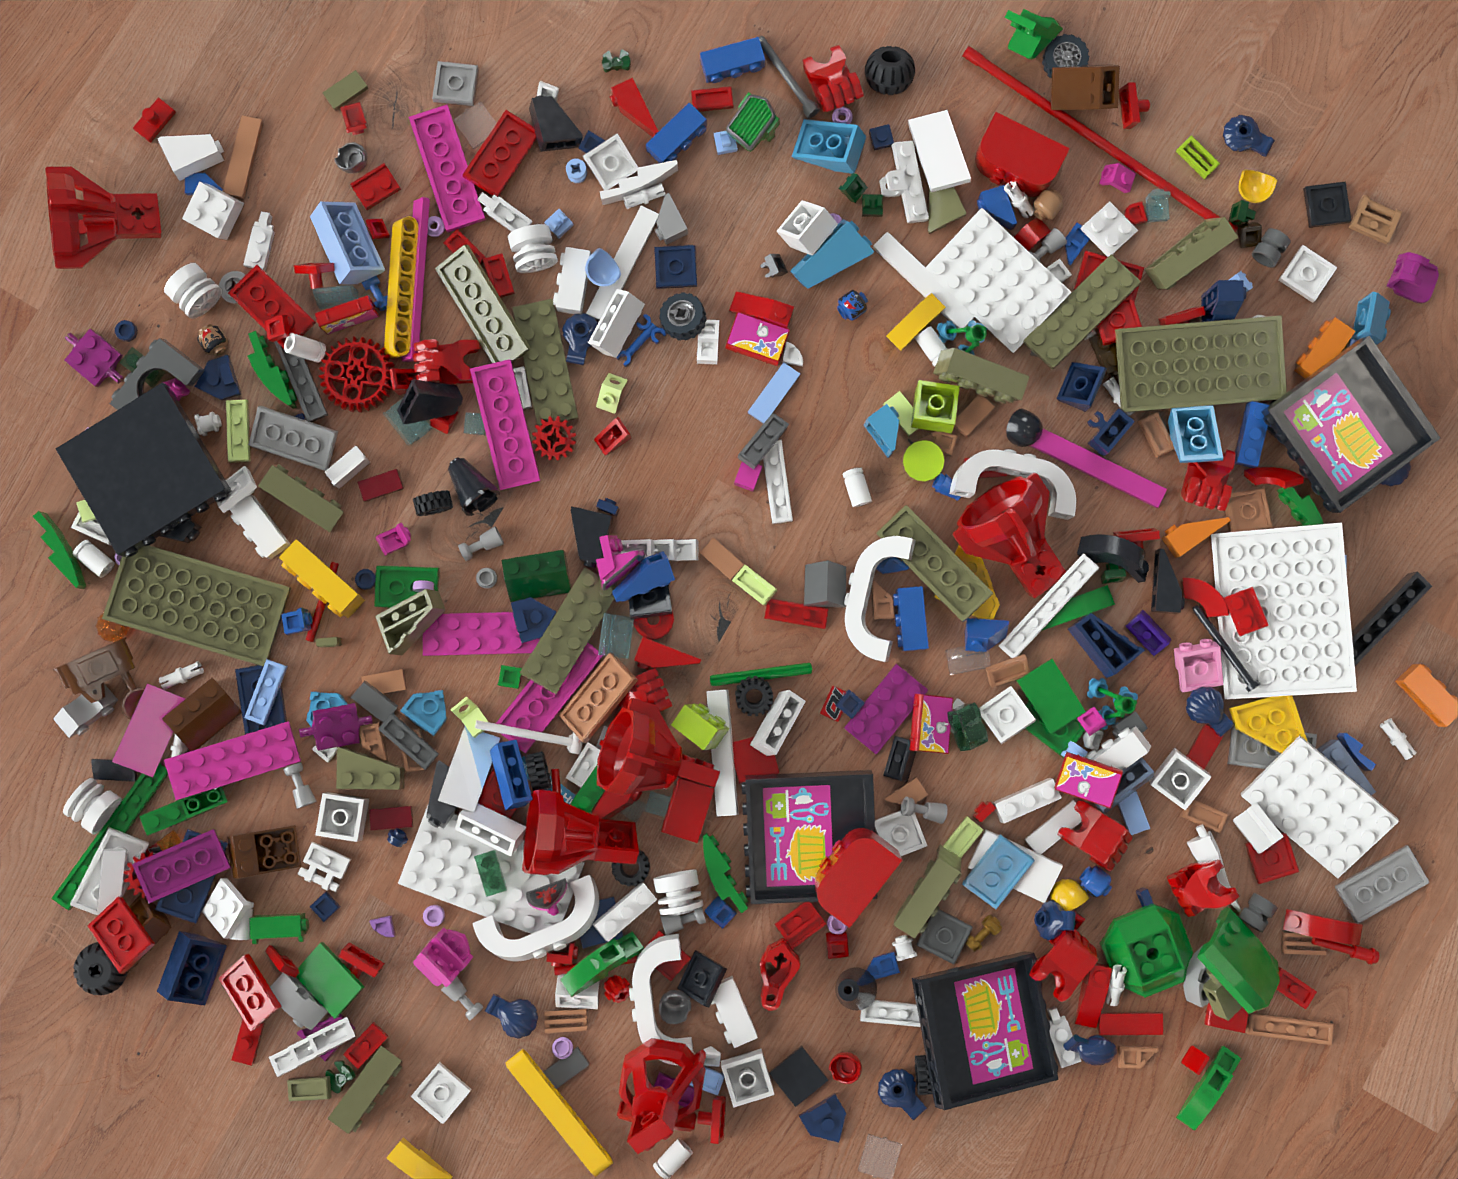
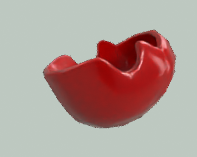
M842 1051L832 1058L829 1070L834 1080L843 1084H852L859 1079L862 1072V1064L855 1054Z

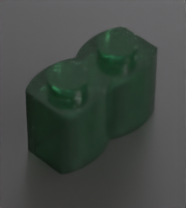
M975 702L963 704L947 712L948 721L954 731L955 741L960 751L972 750L988 742L987 729L981 722V712Z

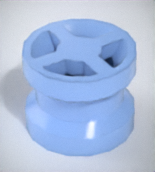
M572 159L567 163L566 172L569 180L573 183L583 182L587 177L585 163L580 159Z
M1070 741L1067 750L1063 751L1061 755L1065 757L1066 752H1070L1084 757L1088 752Z

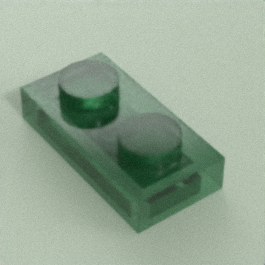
M131 347L119 363L129 371L134 372L137 368L136 363L144 355ZM162 369L153 371L146 377L145 383L154 388L166 372Z
M496 850L474 856L486 897L507 891Z

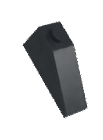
M1155 550L1151 612L1181 613L1185 604L1182 590L1165 550Z

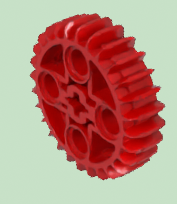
M353 336L352 342L345 338L344 345L337 341L339 347L336 349L331 346L332 354L325 352L327 357H329L328 360L321 359L325 367H319V369L324 374L318 376L325 381L321 382L320 386L323 388L327 387L323 390V393L325 395L330 394L328 399L330 401L335 400L334 405L337 407L341 405V408L346 410L349 406L350 412H354L355 407L359 413H362V407L370 411L369 405L371 404L378 408L376 402L384 403L382 396L390 397L386 391L387 389L393 390L392 386L389 385L391 382L390 368L394 367L395 364L388 362L392 358H390L389 354L385 355V348L380 349L381 345L379 343L373 346L374 342L372 339H369L366 343V339L361 337L360 342H358V339ZM364 350L365 356L357 359V353ZM350 351L348 362L337 361L343 354ZM372 354L379 359L382 368L371 366ZM341 367V373L338 376H333L334 369ZM359 371L361 375H357V378H355L354 374H358ZM378 373H381L382 379L378 382H374V376ZM333 381L344 383L343 396L336 390ZM367 387L378 388L373 395L365 398ZM358 390V396L355 399H350V393Z

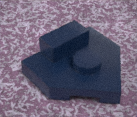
M229 355L209 360L204 367L205 371L194 386L222 401L241 395Z
M531 597L511 603L521 643L540 639L557 613Z
M834 1093L799 1114V1117L811 1136L839 1143L846 1111Z

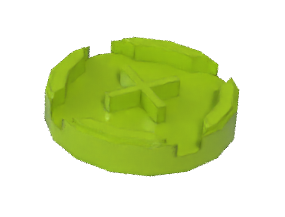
M928 440L912 443L904 453L903 464L905 471L910 477L918 481L934 479L940 474L944 466L942 450L937 444Z

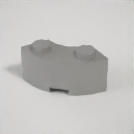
M105 685V698L90 703L81 694L77 699L62 707L53 720L69 738L76 734L81 736L89 730L88 726L101 716L109 715L114 710L113 706L118 699Z
M1201 946L1189 961L1183 987L1187 1001L1199 1007H1204L1209 1001L1204 992L1203 985L1210 977L1207 974L1205 965L1197 958L1202 948Z
M282 973L270 986L281 1004V1008L293 1018V1022L300 1028L305 1026L312 1030L328 1012L297 978Z

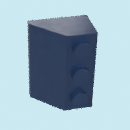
M179 931L157 992L168 1001L205 1006L227 945L198 934Z

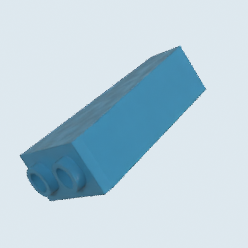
M843 219L835 227L833 233L821 244L820 248L813 255L807 254L790 272L804 287L809 289L872 255L875 251L870 247L872 245L871 241L866 236L861 237L857 232L859 230L858 226L853 221L848 222Z

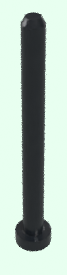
M1198 605L1192 608L1193 612L1247 685L1245 689L1248 693L1260 686V682L1253 680L1201 607Z

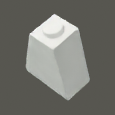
M211 134L157 138L179 181L224 161L221 155L224 150L219 140L214 141Z

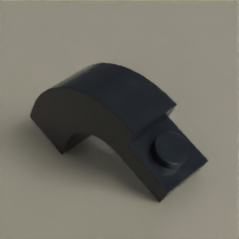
M1095 534L1081 537L1077 551L1080 557L1084 553L1095 564L1111 563L1124 568L1138 583L1146 581L1149 564L1144 560L1145 551L1129 540L1112 535Z

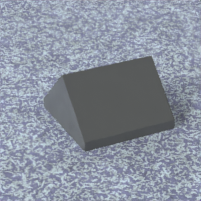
M828 560L805 565L804 606L845 608L846 566Z

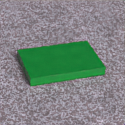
M376 565L374 607L391 608L419 593L413 591V582L415 581L433 582L434 590L438 591L440 568Z
M1053 659L1048 660L1016 680L1049 734H1052L1086 712Z
M1027 701L1025 704L1036 719L1025 730L1064 758L1061 753L1067 750L1068 743L1070 741L1076 743L1085 732V729L1075 718L1052 734H1049L1030 702Z
M324 942L319 943L298 967L299 974L296 978L334 1019L338 1018L365 988Z

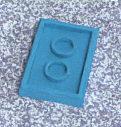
M1000 834L964 879L962 885L997 909L1035 860Z

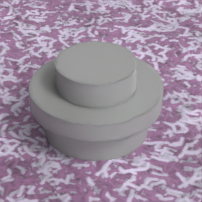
M483 568L477 573L476 581L482 588H492L497 582V574L490 568Z

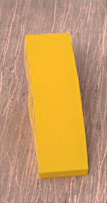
M930 293L886 337L902 351L946 307Z
M404 1137L386 1157L413 1179H452L453 1177L422 1149L418 1150Z

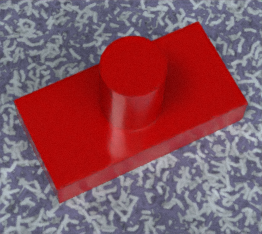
M1128 82L1119 89L1123 129H1132L1140 123L1139 112H1148L1150 108L1148 99L1137 98L1136 82Z
M158 97L150 108H145L142 111V117L133 129L151 143L175 115L176 111Z
M334 263L294 265L295 274H309L311 289L323 288L321 273L335 271Z
M1196 306L1158 318L1159 324L1190 323V319L1205 315L1204 306Z
M1155 528L1113 532V536L1129 540L1144 550L1143 541L1160 539V531Z
M350 942L341 950L338 956L352 964L349 970L357 979H359L363 971L375 978L385 964Z
M242 1019L231 1061L250 1066L254 1064L265 1025L264 1022L257 1029L250 1031Z
M717 1096L713 1099L712 1112H698L697 1123L711 1125L710 1143L719 1144L724 1140L726 1096Z

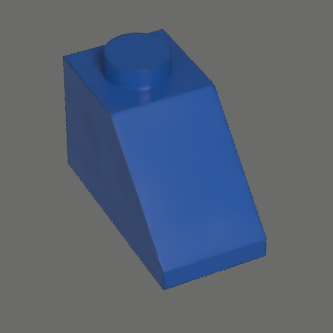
M1005 185L981 192L977 200L978 209L983 208L1001 226L1009 230L1014 229L1017 221L1008 194L1004 190Z
M968 618L965 627V651L987 652L1006 638L1009 621Z

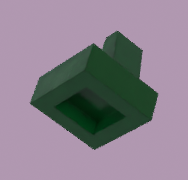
M852 173L851 176L846 178L847 181L843 186L841 185L838 189L851 202L856 203L868 187L858 174Z
M863 194L862 217H882L883 195Z
M1241 200L1232 205L1229 222L1235 226L1243 222L1248 223L1249 219H1255L1256 211L1248 208L1249 202Z
M1108 563L1105 565L1106 571L1101 575L1102 584L1123 582L1126 578V571L1124 568L1119 569L1118 565Z

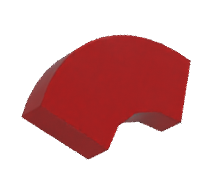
M1257 467L1244 470V477L1255 485L1272 484L1286 489L1304 483L1302 475L1283 468Z
M1182 578L1184 598L1199 602L1205 609L1207 617L1230 616L1223 596L1213 586L1199 579Z

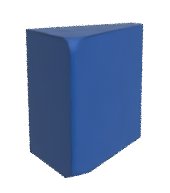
M719 896L705 909V913L722 929L737 914Z

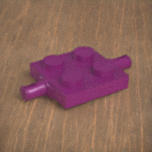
M89 329L81 339L76 338L72 333L67 334L68 336L65 339L74 347L64 361L91 384L99 387L104 379L109 376L118 384L124 379L123 376L115 371L117 363L124 355L98 333Z
M355 703L312 711V727L299 729L301 738L313 735L318 751L360 743V726L372 724V717L370 715L358 718Z

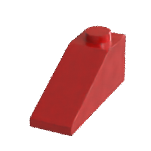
M633 77L611 87L612 95L609 98L613 107H618L621 114L651 137H654L659 131Z
M736 291L729 311L736 314L741 312L788 328L794 312V306L777 300Z
M644 637L634 658V661L638 662L637 666L645 670H649V667L664 668L701 663L699 658Z
M606 790L593 810L592 815H597L598 819L609 820L632 805L634 801H638L642 791L632 792L628 795H619Z
M1096 963L1082 980L1075 1024L1092 1028L1097 1027L1111 978L1112 968Z

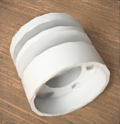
M529 225L514 230L508 235L511 251L516 252L513 259L516 262L517 272H537L550 268L558 262L557 255L554 254L556 252L554 246L549 245L553 240L548 225Z
M190 263L177 270L170 277L164 287V292L173 302L179 303V308L189 318L194 319L208 312L217 303L222 294V289L211 278H207V274L196 263Z
M89 778L70 796L64 806L63 814L71 817L74 822L82 819L81 826L94 835L100 832L122 802V798L111 790L103 793L104 786L98 784L95 779Z
M696 869L670 873L653 879L656 893H666V897L658 900V904H668V906L659 909L660 915L685 914L703 906V900H693V898L701 896V891H691V887L699 884Z

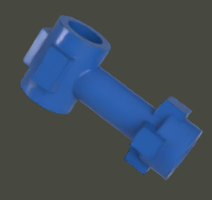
M374 276L361 282L365 290L370 289L377 300L374 302L376 308H379L380 311L387 309V295L383 296L377 285L380 283L378 277Z

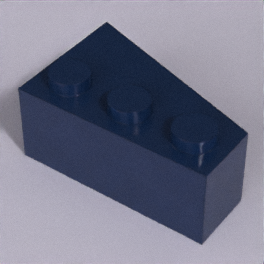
M1218 280L1201 295V306H1204L1205 315L1201 316V322L1235 319L1246 299L1247 290L1244 287V280Z
M1089 613L1069 627L1068 630L1106 678L1114 676L1144 652L1145 649L1138 647L1129 641V638L1120 635L1112 629L1113 627L1094 614Z

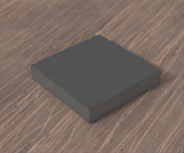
M938 909L933 918L929 917L928 925L920 935L916 945L955 964L973 926Z

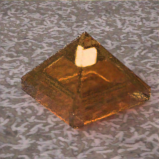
M172 830L156 842V844L164 851L182 843V840L175 830Z

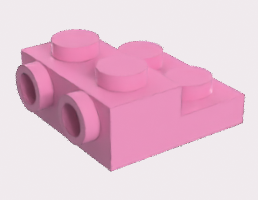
M1202 639L1200 644L1192 645L1186 642L1179 644V648H1174L1175 667L1178 670L1179 685L1182 692L1193 691L1200 687L1223 685L1220 646L1215 641Z

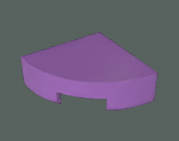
M391 915L370 920L372 928L385 937L396 936Z

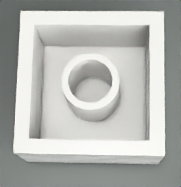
M199 182L182 219L216 238L227 240L244 203L210 184Z
M802 200L776 232L789 247L813 255L826 238L833 233L838 223L824 207Z
M1174 748L1149 782L1151 786L1186 810L1210 780L1211 776L1206 770Z
M330 792L322 793L315 835L354 842L362 841L369 799Z
M762 1049L721 1061V1068L733 1108L774 1095L773 1085Z

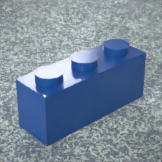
M759 37L700 53V62L706 83H718L723 78H736L745 72L751 71L754 73L765 67V57Z
M689 102L646 143L647 152L658 163L676 160L677 154L680 151L687 150L691 146L692 140L696 136L700 137L706 131L707 119Z
M1253 401L1246 403L1235 450L1236 465L1250 468L1258 467L1268 427L1263 420L1264 415L1261 411L1269 405Z
M923 586L896 589V594H893L894 606L898 608V614H895V625L900 629V635H897L898 647H901L902 652L929 649Z
M517 740L497 743L490 750L505 810L524 807L533 799Z

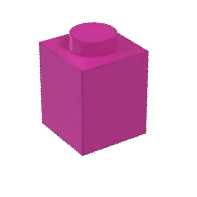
M742 462L734 485L754 492L762 466L758 464L753 470Z

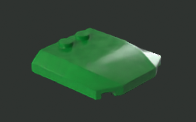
M1226 907L1221 910L1216 920L1218 926L1210 941L1202 946L1197 958L1247 1013L1251 1014L1269 1006L1280 982L1278 961L1232 909Z

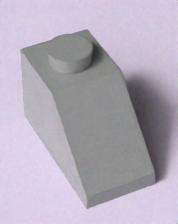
M665 194L656 221L657 229H655L659 240H664L665 244L668 245L686 236L688 229L670 194Z

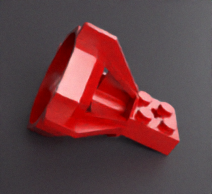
M72 166L45 168L51 242L56 269H82L113 241L118 239L161 238L157 193L112 194ZM75 189L83 192V200L76 199ZM135 213H140L142 216L138 220L136 219V216L132 215H134ZM78 214L83 215L82 220H78ZM87 234L88 244L80 247V235Z
M1035 472L1027 478L1019 476L990 488L967 505L957 522L959 528L953 532L954 538L965 554L1008 564L1028 595L1034 599L1057 583L1066 573V570L1045 538L1050 492L1040 476ZM1039 565V566H1040V570H1039L1038 572H1036V571H1037V566Z
M635 698L630 699L628 708L623 707L609 725L604 740H600L599 743L602 747L597 759V786L619 795L666 789L671 786L677 776L715 787L720 771L713 769L714 764L682 754V747L678 745L656 705Z
M534 790L531 793L533 800L529 802L523 845L524 859L522 871L524 873L539 875L561 874L585 860L636 864L639 854L636 822L598 819L597 815H592L564 802L563 796L556 791Z
M651 1038L625 1055L619 1087V1095L622 1101L620 1102L617 1116L619 1119L632 1122L627 1142L637 1154L644 1150H651L662 1139H668L674 1130L691 1132L695 1129L697 1115L694 1111L700 1108L706 1072L704 1068L706 1052L703 1049L693 1054L684 1043ZM655 1059L667 1060L679 1065L682 1069L669 1088L653 1087L648 1081L646 1061ZM631 1072L633 1074L635 1096L632 1095L627 1085V1079ZM692 1081L694 1087L693 1101L686 1107L679 1109L678 1103Z

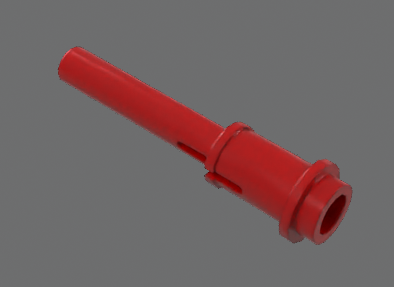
M1312 937L1311 940L1313 945L1349 954L1351 958L1367 961L1370 965L1376 964L1380 957L1379 952L1375 948L1367 949L1357 945L1348 946Z

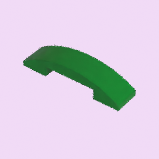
M1108 585L1071 598L1041 631L1115 605Z

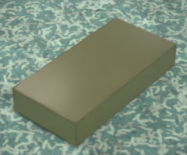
M355 70L324 91L323 95L333 109L337 111L369 88Z
M330 1076L290 1078L287 1080L289 1101L331 1098Z

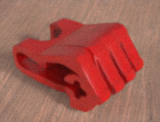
M839 45L830 48L832 51L831 59L826 64L815 62L811 56L802 60L804 72L822 112L841 108L845 104L853 103L854 99L857 100L864 96L856 72H849L845 54Z
M436 339L415 342L414 351L418 353H414L413 359L415 363L419 364L414 365V371L420 374L416 376V380L453 385L473 383L471 368L464 363L463 357L467 354L478 352L481 348L480 342L478 340H458L454 343L439 345V341Z
M1227 449L1223 454L1222 461L1189 462L1181 489V497L1184 501L1188 503L1194 502L1199 507H1204L1205 505L1208 509H1215L1216 507L1220 511H1225L1233 488L1226 484L1229 473L1234 468L1235 451Z
M656 668L635 676L638 681L618 704L621 709L623 707L628 708L631 698L656 705L659 712L672 707L670 699L665 698L669 696L667 689H661L664 686L662 678L656 679L659 676Z
M1078 800L1074 809L1081 816V828L1079 830H1071L1070 828L1061 827L1057 835L1068 844L1090 855L1089 860L1111 872L1115 867L1113 862L1117 864L1122 858L1120 853L1125 854L1128 849L1126 844H1130L1133 836L1121 824L1088 803Z
M1221 860L1191 863L1167 876L1173 894L1188 917L1196 916L1199 912L1205 910L1204 908L1227 906L1240 897L1235 887L1226 888L1218 881L1217 873L1220 869L1224 868Z
M1076 929L1074 931L1064 930L1057 938L1049 941L1054 947L1048 954L1040 957L1035 962L1029 973L1035 981L1045 979L1049 973L1053 974L1056 984L1053 995L1060 1002L1066 1001L1073 994L1079 983L1098 961L1097 949L1089 943L1086 937L1080 936Z
M784 938L769 944L759 962L763 979L761 1004L768 1011L779 1008L784 989L795 976L801 964L799 956ZM782 953L783 957L780 958L779 970L769 977L765 963L771 962L776 968L777 956ZM773 994L775 995V998L769 1000L767 999V995Z

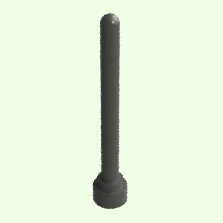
M759 36L762 49L803 104L802 108L804 109L803 113L808 119L814 117L821 110L819 105L815 101L813 102L808 99L765 37Z

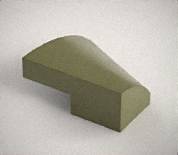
M954 187L931 192L929 189V234L966 216L967 213Z

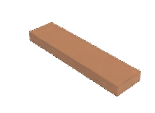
M243 115L241 117L223 192L232 197L245 198L263 126L261 119Z
M1251 1013L1248 1014L1246 1034L1332 1045L1334 1024Z

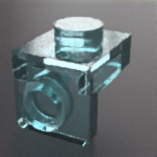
M1155 189L1145 198L1147 222L1168 221L1170 219L1168 198L1171 196L1170 191Z

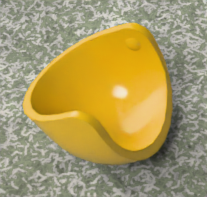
M1245 169L1240 176L1239 192L1246 201L1252 203L1265 201L1273 193L1277 179L1262 172Z
M1072 879L1058 881L1050 892V900L1057 902L1064 911H1071L1089 899L1087 892L1078 882Z

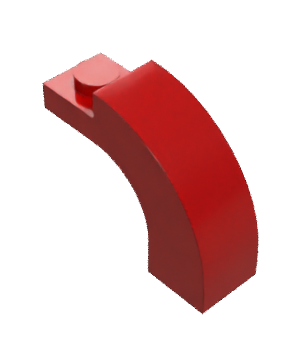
M1286 909L1283 930L1344 944L1360 945L1363 924Z

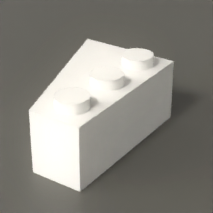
M1136 726L1132 729L1127 727L1118 734L1119 737L1114 741L1112 739L1107 740L1101 745L1102 749L1097 752L1094 749L1084 757L1123 769L1147 754L1151 745Z

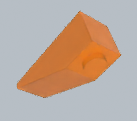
M1229 517L1182 524L1177 527L1174 524L1164 531L1166 535L1161 539L1173 556L1178 558L1231 520Z

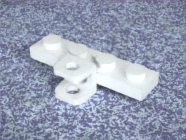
M913 141L894 142L891 146L896 170L888 172L879 181L881 193L885 197H896L902 194L907 223L926 222L929 216Z

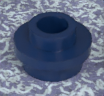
M397 828L389 830L387 840L390 844L402 847L403 844L407 843L408 838L403 830Z

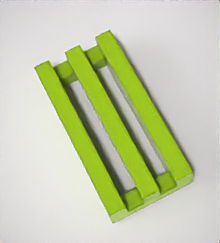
M1192 135L1175 151L1203 179L1220 164ZM1189 143L1212 165L1211 167L1188 145Z

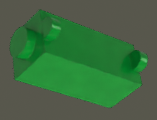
M305 913L255 915L250 917V939H252V944H258V939L298 937L299 942H304L306 931L309 929V920L305 918Z

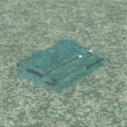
M401 399L383 414L405 443L411 446L413 442L420 439L433 428L426 420L403 424L397 411L402 401Z
M604 613L598 655L607 656L610 652L617 658L629 659L634 619L631 620V617Z

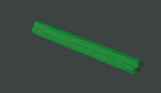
M802 663L711 675L710 684L711 686L741 683V680L744 679L745 681L747 680L746 677L749 676L750 679L757 676L758 679L762 677L766 680L811 674L812 664Z

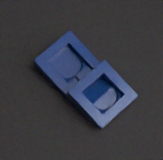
M1338 733V740L1357 766L1364 771H1372L1376 764L1359 752L1363 744L1347 733Z

